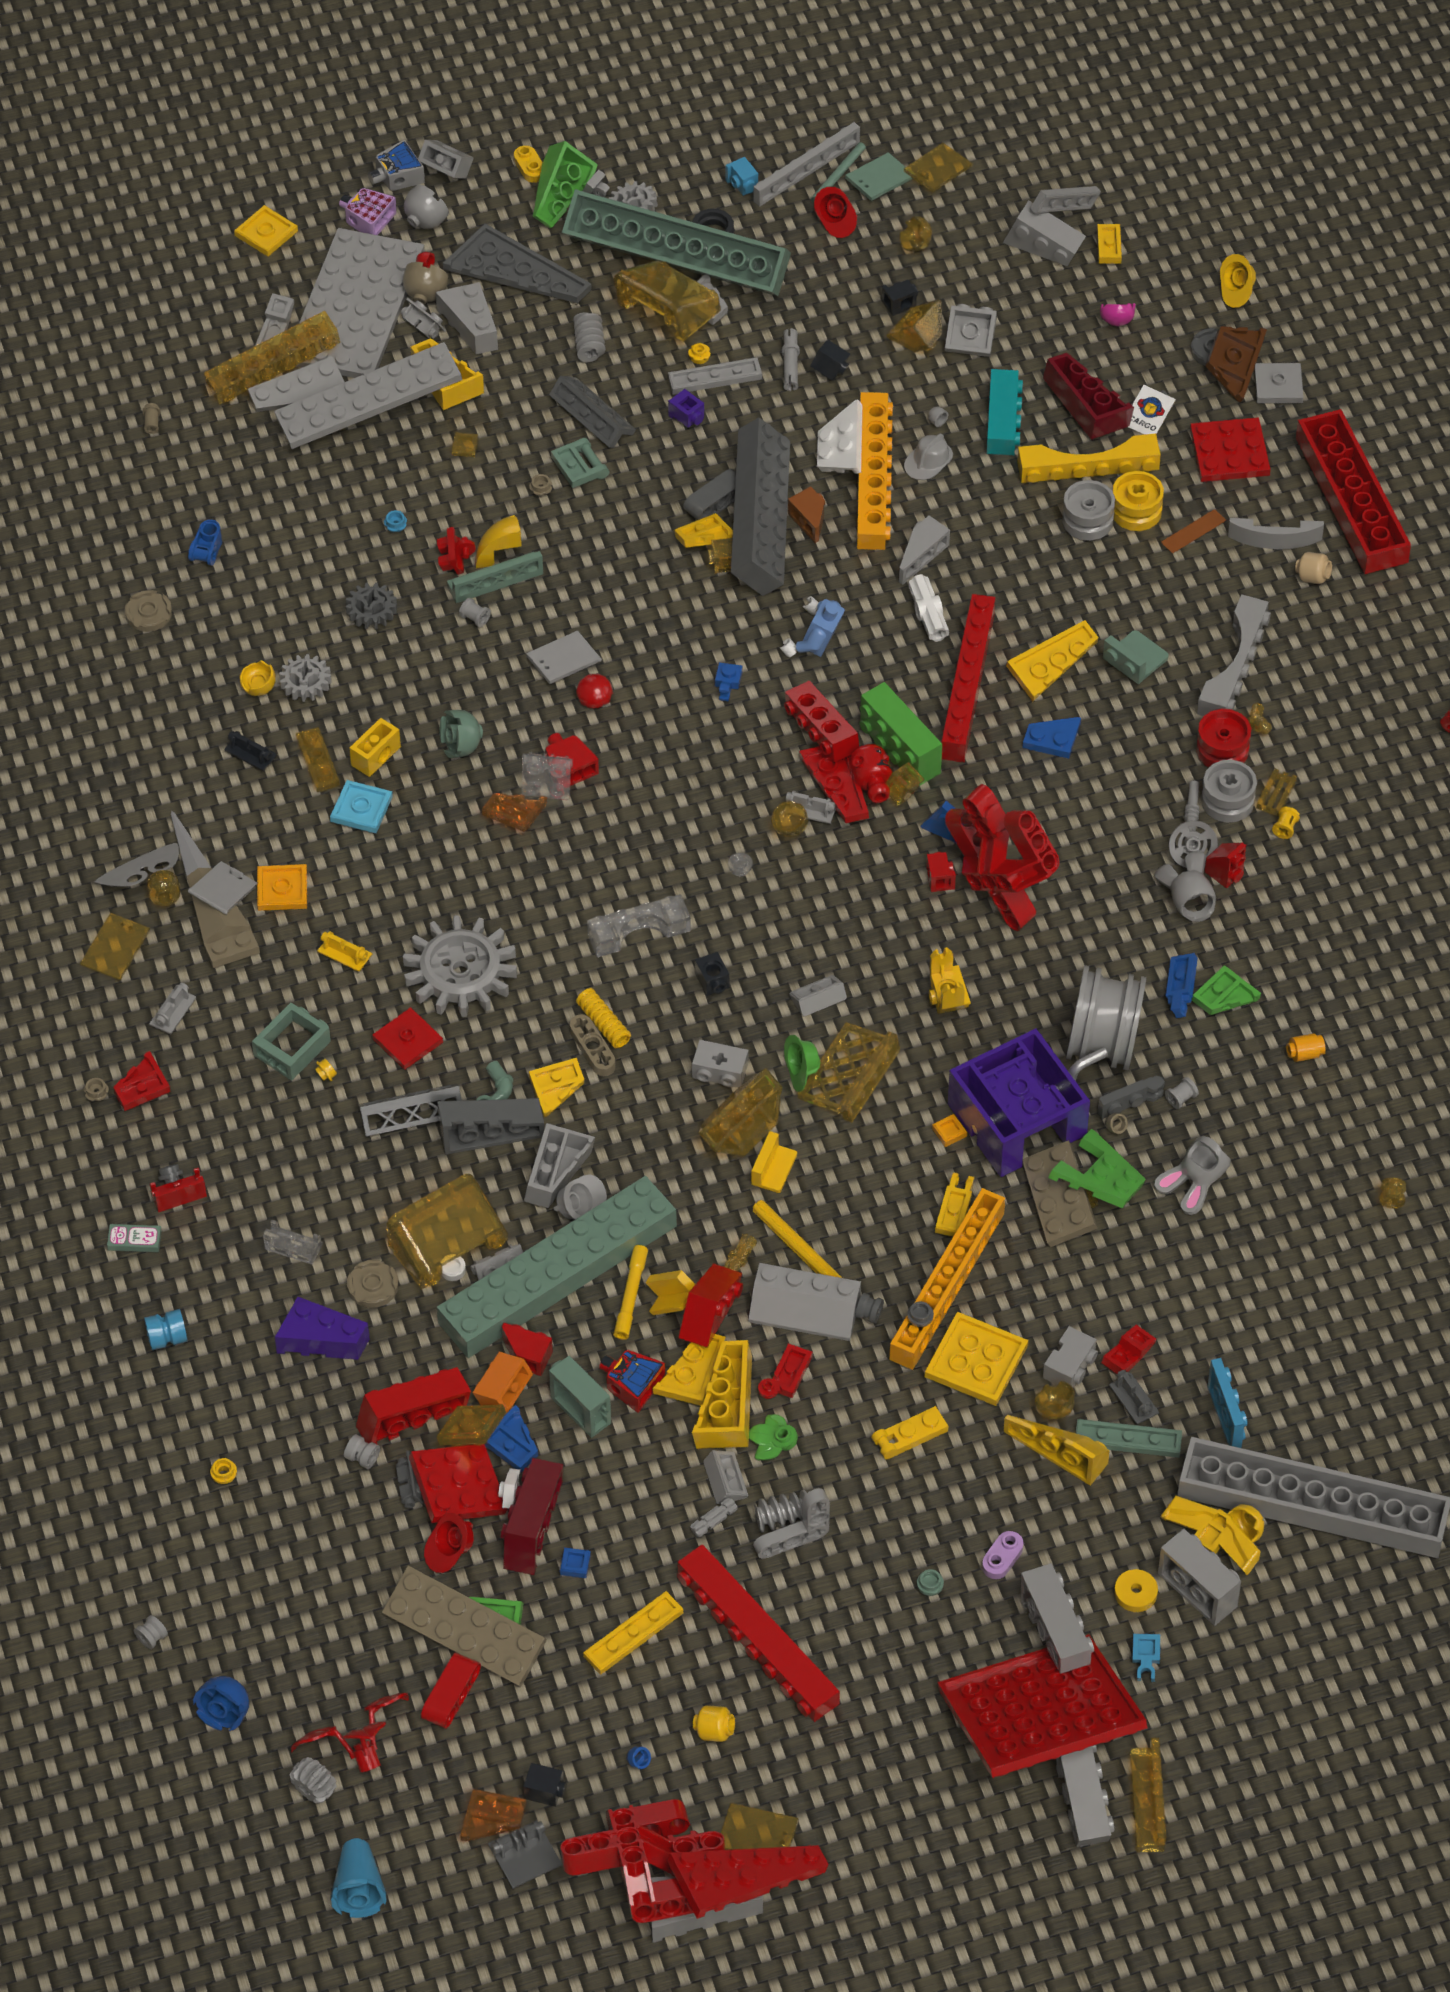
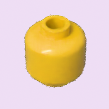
M703 1706L693 1718V1729L697 1731L698 1736L703 1741L723 1742L734 1733L735 1717L727 1707Z

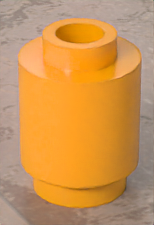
M1315 1033L1291 1037L1289 1043L1286 1044L1287 1055L1294 1062L1319 1058L1320 1055L1325 1054L1324 1039L1322 1035H1316Z

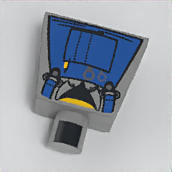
M405 140L379 153L375 157L376 169L368 172V177L372 184L383 181L391 191L425 183L424 167Z

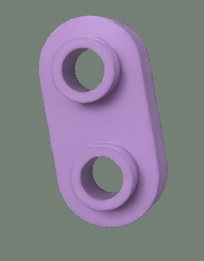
M1006 1531L1000 1534L988 1550L982 1562V1570L987 1577L991 1579L1003 1578L1023 1552V1539L1018 1533ZM1012 1541L1014 1542V1544L1009 1545L1006 1542ZM997 1560V1561H999L1000 1563H999V1564H993L992 1561Z

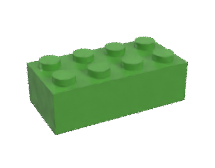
M883 682L862 694L860 706L861 729L874 739L876 745L881 746L886 751L891 762L894 765L897 764L903 770L905 777L908 780H912L918 787L941 774L942 743L894 691Z

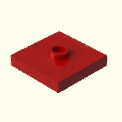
M411 1007L372 1034L373 1040L404 1070L443 1043V1037Z

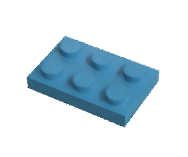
M1221 1358L1213 1359L1210 1364L1208 1390L1228 1445L1241 1448L1242 1440H1245L1244 1426H1247V1417L1245 1412L1239 1409V1395L1237 1390L1231 1387L1230 1382L1232 1379L1229 1368L1224 1367Z

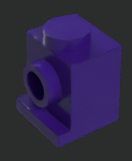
M683 389L668 401L670 418H676L688 428L693 424L699 425L703 421L704 403L686 389Z

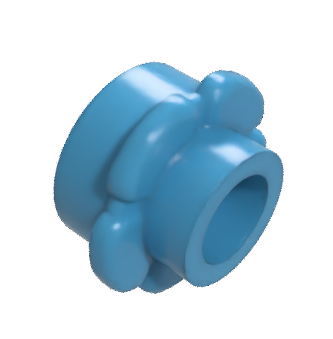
M394 510L386 515L384 525L389 531L399 532L406 528L407 518L401 511Z

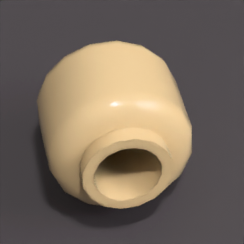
M1306 552L1302 555L1301 559L1297 560L1295 571L1299 573L1300 580L1305 583L1322 584L1331 576L1332 562L1325 554Z

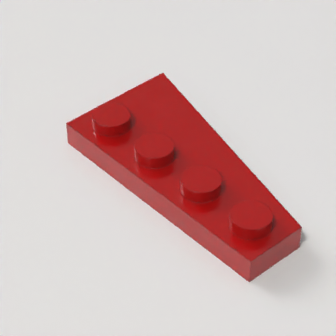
M820 746L799 751L800 759L827 798L831 799V802H835V809L845 823L869 818L861 787L856 784L850 767V756L834 762L829 755H825L822 752Z

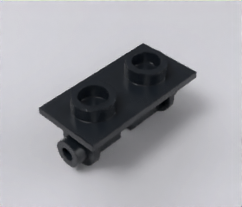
M231 731L228 735L230 743L224 751L262 771L277 757V753L271 751L269 747L261 746L241 735L239 731Z

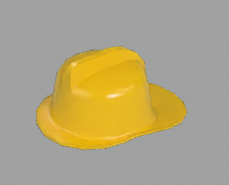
M1232 254L1222 262L1220 279L1223 301L1232 308H1239L1249 300L1252 294L1256 273L1249 264V261L1240 254Z

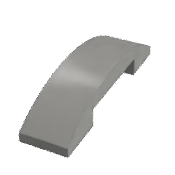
M272 293L265 311V322L253 353L248 355L242 370L243 376L262 381L267 377L283 344L293 310L294 299Z
M1230 518L1228 537L1240 543L1259 548L1293 549L1321 541L1324 521L1300 520V527L1295 528L1253 526V519Z

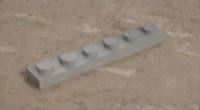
M853 122L830 138H826L821 144L809 149L799 158L792 160L785 167L776 170L771 176L763 181H759L754 186V203L759 207L857 145L860 142V126Z

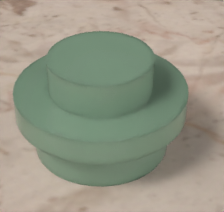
M928 1569L918 1576L917 1587L921 1593L933 1596L942 1591L944 1580L936 1570Z

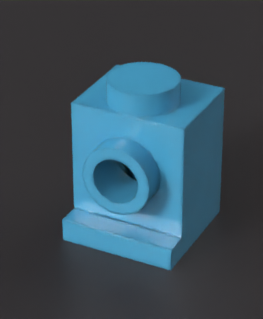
M745 157L725 165V179L727 183L731 182L732 186L738 189L743 196L754 191V186L758 183V172Z

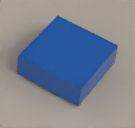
M564 1547L560 1575L587 1578L591 1551Z

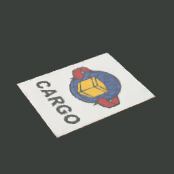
M1143 385L1133 403L1134 411L1129 428L1144 435L1157 434L1176 399Z

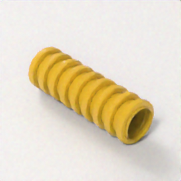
M588 988L578 995L576 1003L594 1022V1025L598 1027L603 1036L607 1038L614 1048H620L627 1044L631 1038V1033L622 1025V1022L618 1020L607 1004L600 999V996L596 994L594 989Z

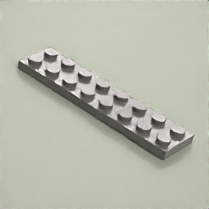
M445 342L277 409L274 412L291 449H294L462 380V376Z

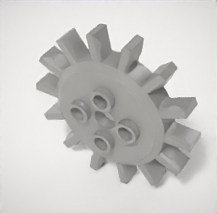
M455 915L452 921L453 930L444 933L435 921L430 923L431 935L434 937L430 942L414 935L412 937V947L421 951L422 954H404L403 963L404 966L421 968V970L404 974L406 987L424 983L425 986L416 992V1001L419 1004L431 995H435L438 997L436 1001L437 1014L441 1015L444 1012L448 1002L459 1003L458 1008L461 1016L467 1017L468 1002L477 999L481 1006L488 1011L491 1009L490 997L487 995L488 992L493 990L504 997L509 995L508 985L498 979L499 976L517 978V965L500 964V962L516 958V950L514 945L501 949L496 948L504 940V930L501 928L489 937H486L482 934L484 932L483 918L477 919L472 930L462 929L459 915ZM473 959V960H475V961H473V962H468L467 960ZM463 966L467 968V971L456 973L454 969Z

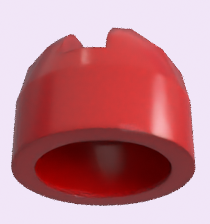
M422 252L417 255L416 262H423L422 267L430 268V265L435 263V255L431 252Z

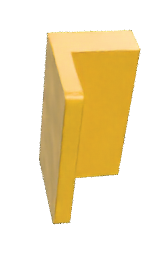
M769 1131L751 1170V1185L776 1193L782 1191L797 1157V1151L779 1145V1134Z
M682 1270L650 1275L645 1283L658 1298L649 1312L652 1315L683 1311L686 1307L688 1293L695 1283Z

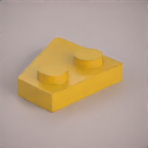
M716 513L674 530L676 539L685 548L733 542V530Z

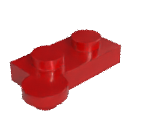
M788 1343L774 1372L773 1379H763L759 1383L758 1392L760 1396L771 1399L779 1393L793 1398L813 1357V1352Z

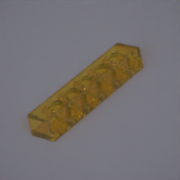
M323 311L204 372L207 386L219 405L232 401L236 396L248 391V388L272 380L282 372L292 370L296 365L313 359L317 354L325 350L334 348L337 344L341 343L339 333L326 311Z

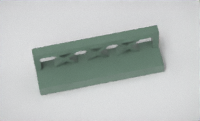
M540 551L531 552L448 580L447 587L454 601L459 603L467 598H474L542 575V554Z

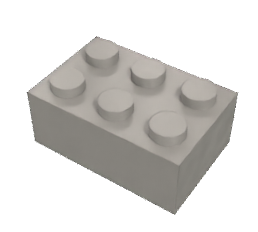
M1183 1529L1161 1547L1158 1575L1214 1626L1238 1607L1241 1586L1240 1577L1234 1570L1228 1569L1223 1565L1220 1558L1214 1552H1209L1197 1536L1189 1534Z

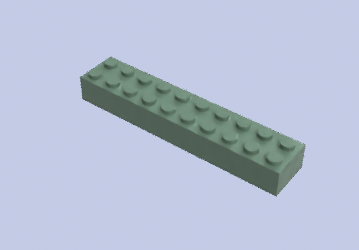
M576 189L574 190L562 233L570 238L697 274L709 275L711 278L775 296L779 295L791 256V252L786 248Z
M644 1176L437 1306L438 1324L465 1356L470 1358L502 1338L503 1323L510 1325L524 1324L631 1256L632 1250L636 1245L647 1246L677 1227L676 1209L648 1177Z

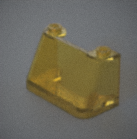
M657 260L623 269L614 276L619 305L628 309L639 301L663 315L665 324L667 326L672 324L677 330L675 337L683 342L721 311L719 296L714 290L708 289L663 261Z
M472 1174L462 1175L400 1210L388 1220L386 1225L388 1247L421 1290L427 1286H433L440 1281L443 1272L442 1266L484 1243L487 1248L496 1249L508 1241L506 1229Z

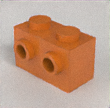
M499 1352L472 1393L482 1408L505 1415L510 1411L533 1373L523 1358Z

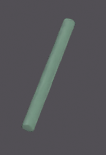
M862 142L856 145L811 197L813 203L816 194L825 187H833L866 149Z

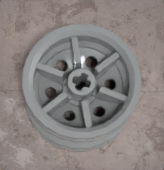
M1084 965L1066 1059L1071 1060L1072 1055L1079 1056V1059L1104 1047L1108 1053V1057L1105 1058L1110 1059L1111 1068H1116L1117 1064L1124 1065L1123 1070L1128 1071L1139 1023L1146 977L1141 976L1140 981L1133 980L1134 974H1129L1128 979L1123 982L1104 978L1101 974L1102 968H1096V972L1089 971V966Z

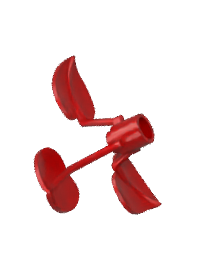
M405 1692L385 1696L364 1707L365 1711L369 1710V1724L362 1729L350 1731L343 1736L336 1730V1726L316 1729L298 1739L292 1745L291 1751L293 1752L300 1744L315 1741L325 1736H335L347 1750L350 1758L356 1759L360 1773L377 1768L381 1764L376 1752L378 1748L375 1736L386 1725V1722L375 1723L374 1714L381 1707L387 1706L398 1699L409 1701V1695ZM345 1739H360V1743L354 1745L355 1750L353 1751Z

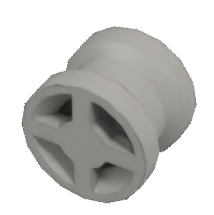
M153 1615L146 1618L144 1625H138L134 1629L138 1640L151 1650L156 1646V1642L159 1639H164L168 1635L164 1625Z

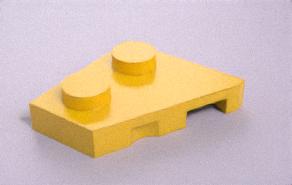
M577 1058L529 1071L528 1075L536 1098H539L543 1117L549 1116L584 1084V1077Z

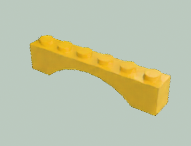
M1156 434L1132 436L1126 442L1113 449L1094 454L1063 453L1043 445L1018 447L1017 463L1021 483H1034L1038 481L1104 476L1131 471L1159 470L1161 454Z

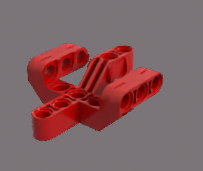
M980 784L963 799L962 803L965 809H950L946 813L945 823L964 855L962 874L966 876L971 889L975 891H988L1007 925L1011 929L1019 931L1036 916V909L1024 889L1049 878L1059 867V857L1033 812L1029 810H1012L1005 814L992 790L988 786ZM1009 835L1023 860L1006 859Z
M677 1799L636 1807L630 1805L612 1811V1809L607 1810L608 1831L572 1837L562 1842L563 1870L569 1875H581L611 1868H621L633 1920L638 1923H647L694 1913L677 1879L652 1882L648 1863L675 1877L667 1862L670 1853L726 1850L724 1836L717 1831L698 1833L693 1830L688 1835L673 1837V1835L685 1832L690 1825L685 1805L681 1800Z

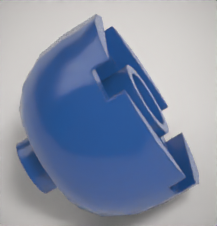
M227 1676L210 1678L198 1689L193 1699V1704L196 1702L198 1707L196 1713L199 1718L217 1730H222V1726L230 1728L229 1731L236 1729L244 1720L249 1709V1696L245 1687L237 1680Z

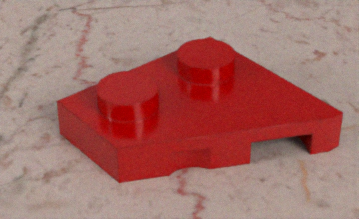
M150 1051L144 1054V1060L137 1067L133 1066L127 1072L126 1077L113 1087L114 1093L124 1111L171 1092L167 1080Z

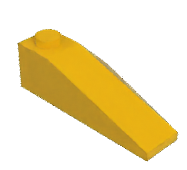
M1007 1415L1004 1419V1432L1090 1486L1108 1465L1110 1450L1099 1441L1011 1415Z

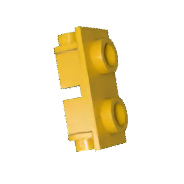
M331 931L322 934L321 941H323V944L317 950V952L358 972L361 971L373 955L365 950L364 947H358L334 935Z

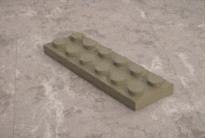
M407 1566L382 1611L384 1615L455 1653L457 1652L480 1662L481 1666L519 1687L523 1685L547 1641L541 1635L410 1566Z

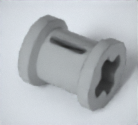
M467 598L462 603L459 613L461 617L474 621L476 626L483 627L490 618L491 610L487 607L479 606L475 603L474 599Z
M1184 1077L1181 1083L1173 1089L1168 1088L1165 1091L1166 1099L1175 1109L1181 1108L1182 1103L1191 1097H1197L1199 1094L1197 1086L1188 1077Z

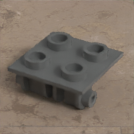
M533 1821L488 1843L512 1889L562 1866L561 1861L544 1833L546 1830L542 1821Z

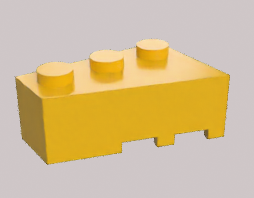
M430 338L410 347L411 355L438 345V343ZM453 356L452 358L461 373L462 380L431 392L443 410L484 393L483 374L478 371L474 372L467 367L466 362L463 360L458 361Z

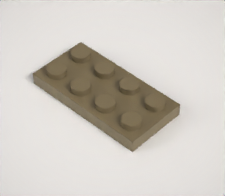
M1069 1140L1023 1159V1165L1043 1231L1050 1247L1098 1229L1086 1189L1080 1187L1076 1190L1069 1187L1070 1182L1059 1178L1056 1182L1048 1178L1052 1169L1061 1160L1080 1172L1073 1147Z

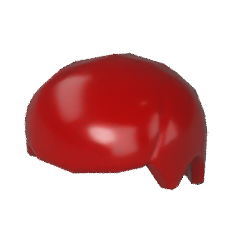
M598 673L588 674L582 678L576 692L580 703L589 709L600 708L603 705L609 704L611 696L614 694L610 681Z

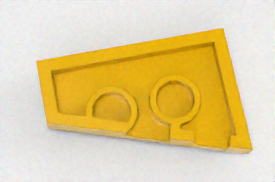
M715 1334L708 1348L691 1342L682 1352V1356L676 1364L667 1370V1374L661 1382H657L653 1387V1394L699 1406L703 1405L708 1382L711 1381L713 1367L721 1343L726 1341V1337Z

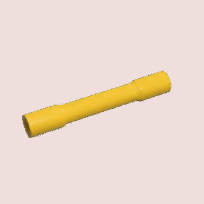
M635 1245L632 1250L627 1283L613 1335L622 1340L629 1338L637 1292L648 1254V1249L642 1245Z

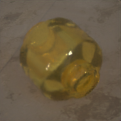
M159 870L150 875L147 881L150 900L158 906L174 904L180 897V885L177 876L168 870Z

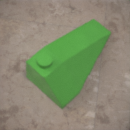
M566 141L549 146L541 167L533 217L548 228H552L567 211L571 204L574 190L583 191L586 183L595 174L598 164Z

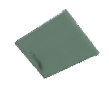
M889 152L845 175V179L871 201L915 178V175Z

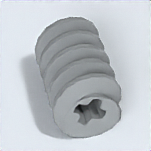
M579 313L573 318L577 356L582 362L589 363L597 360L606 350L602 318L594 313Z
M801 1490L799 1498L795 1492H791L789 1501L784 1494L779 1495L778 1502L774 1496H770L768 1505L763 1498L759 1499L758 1507L754 1504L760 1532H764L765 1524H768L773 1531L775 1529V1522H778L781 1528L785 1527L786 1520H789L791 1524L796 1522V1518L802 1521V1499L807 1492Z

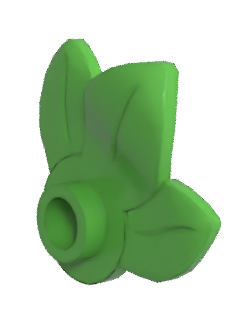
M776 1414L767 1415L765 1424L755 1425L749 1430V1439L759 1445L755 1459L770 1460L776 1458L782 1450H790L796 1445L798 1439L797 1431L793 1426L787 1425L782 1416Z

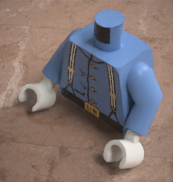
M812 596L808 597L807 601L810 603L803 606V608L815 616L803 641H798L795 645L788 638L783 642L784 646L780 647V649L787 657L793 656L797 651L799 653L812 652L821 657L836 631L845 609L834 600L824 599L818 602Z

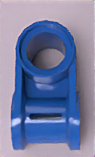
M209 519L200 524L195 539L189 548V561L199 560L207 562L208 565H214L222 545L221 528L217 521Z

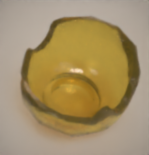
M914 216L905 222L907 224L906 230L900 232L901 245L904 250L909 252L927 248L932 237V229L928 221L923 217Z
M787 801L779 804L774 809L771 822L774 829L780 835L788 838L796 837L805 831L808 825V814L802 804Z
M1060 1381L1055 1387L1046 1384L1041 1392L1036 1394L1034 1406L1044 1418L1062 1419L1072 1412L1075 1403V1391L1072 1385L1064 1381Z

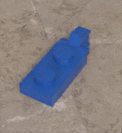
M1195 953L1173 956L1170 960L1166 997L1168 1004L1171 1006V1011H1173L1176 1018L1186 1017L1187 1003H1191V998H1193L1198 960Z

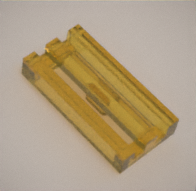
M1275 768L1257 802L1256 809L1279 816V810L1285 806L1297 782V776L1292 775L1290 777L1287 772L1281 774ZM1278 779L1279 782L1266 806L1264 805V803L1267 800L1276 780ZM1284 783H1288L1276 809L1272 808Z

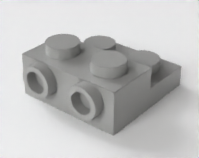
M966 304L951 305L945 351L990 357L997 321V311L989 307L977 309L970 308Z

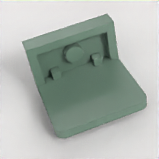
M1137 630L1132 631L1121 641H1118L1111 635L1104 640L1103 659L1137 684H1140L1164 664L1169 657L1165 650Z

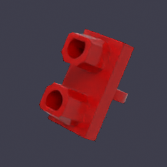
M454 527L447 528V536L437 539V546L441 554L448 552V554L438 557V564L443 572L454 569L458 575L464 573L463 558L468 559L469 555L475 552V543L468 540V537H457Z

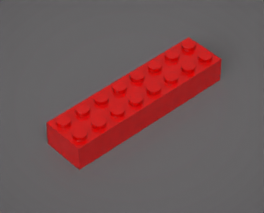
M1342 409L1298 420L1296 440L1364 574L1409 563L1411 543Z

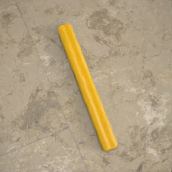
M759 1200L753 1205V1212L815 1273L842 1278L766 1202Z

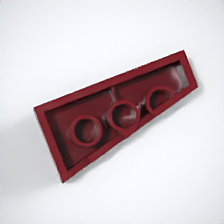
M1068 353L1047 359L1043 379L1090 439L1130 426L1134 411L1133 405L1129 402L1125 404L1120 400L1118 393L1114 390L1110 392L1103 386L1102 380L1087 373L1088 369Z
M532 1458L529 1468H524L522 1475L523 1485L517 1487L515 1494L516 1504L510 1505L508 1512L509 1522L508 1524H503L501 1539H504L503 1569L535 1575L537 1568L536 1555H541L544 1534L548 1532L552 1511L554 1512L563 1483V1464Z

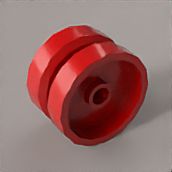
M1217 709L1204 715L1199 722L1196 752L1199 760L1207 767L1221 760H1235L1244 763L1248 758L1251 726L1248 719L1232 709Z

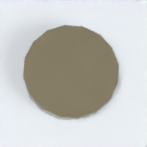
M154 590L138 592L130 597V601L125 605L126 620L136 630L144 632L156 631L163 628L172 617L171 602L163 593L162 595L157 594V591Z
M367 1260L357 1264L351 1274L349 1273L347 1277V1290L351 1299L358 1305L367 1308H377L388 1304L394 1299L398 1291V1276L395 1269L391 1266L389 1267L383 1261Z

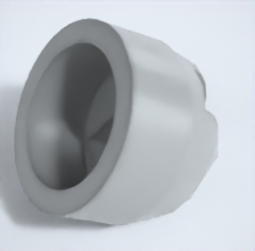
M933 407L929 411L928 419L936 427H941L947 421L949 414L941 407Z

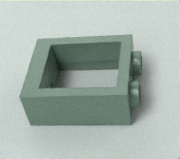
M290 1003L252 1041L253 1054L292 1081L331 1042L330 1030L323 1020H317L305 1008L297 1007ZM294 1021L314 1035L291 1057L271 1042Z
M570 1356L562 1361L555 1362L549 1370L551 1398L591 1438L611 1424L610 1395Z

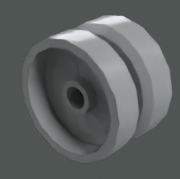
M1093 480L1079 481L1071 485L1064 496L1062 523L1065 530L1071 536L1080 540L1091 541L1107 535L1113 527L1115 496L1113 491L1107 485Z
M1221 760L1212 764L1206 770L1203 779L1201 801L1206 813L1215 820L1226 823L1245 819L1252 812L1255 804L1257 779L1253 770L1243 762L1235 760Z

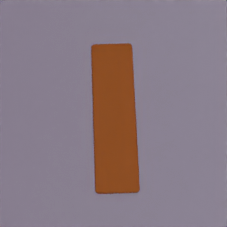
M1214 509L1166 538L1161 543L1171 553H1175L1224 523L1226 519Z

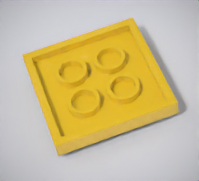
M957 1312L925 1371V1378L997 1406L1028 1347L1029 1340Z

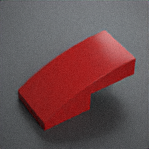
M1136 1324L1121 1336L1117 1346L1103 1356L1101 1363L1116 1374L1121 1370L1129 1372L1151 1349L1157 1339Z

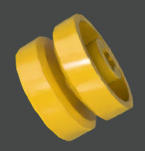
M1131 471L1117 478L1113 484V494L1115 496L1114 521L1122 528L1130 531H1143L1155 526L1162 516L1164 487L1161 481L1145 471Z

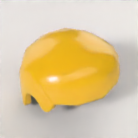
M263 660L249 664L243 668L239 676L242 689L252 696L267 694L273 689L276 682V675L272 665H268Z
M1239 1504L1227 1513L1253 1543L1261 1538L1264 1532V1521L1260 1511L1250 1505Z

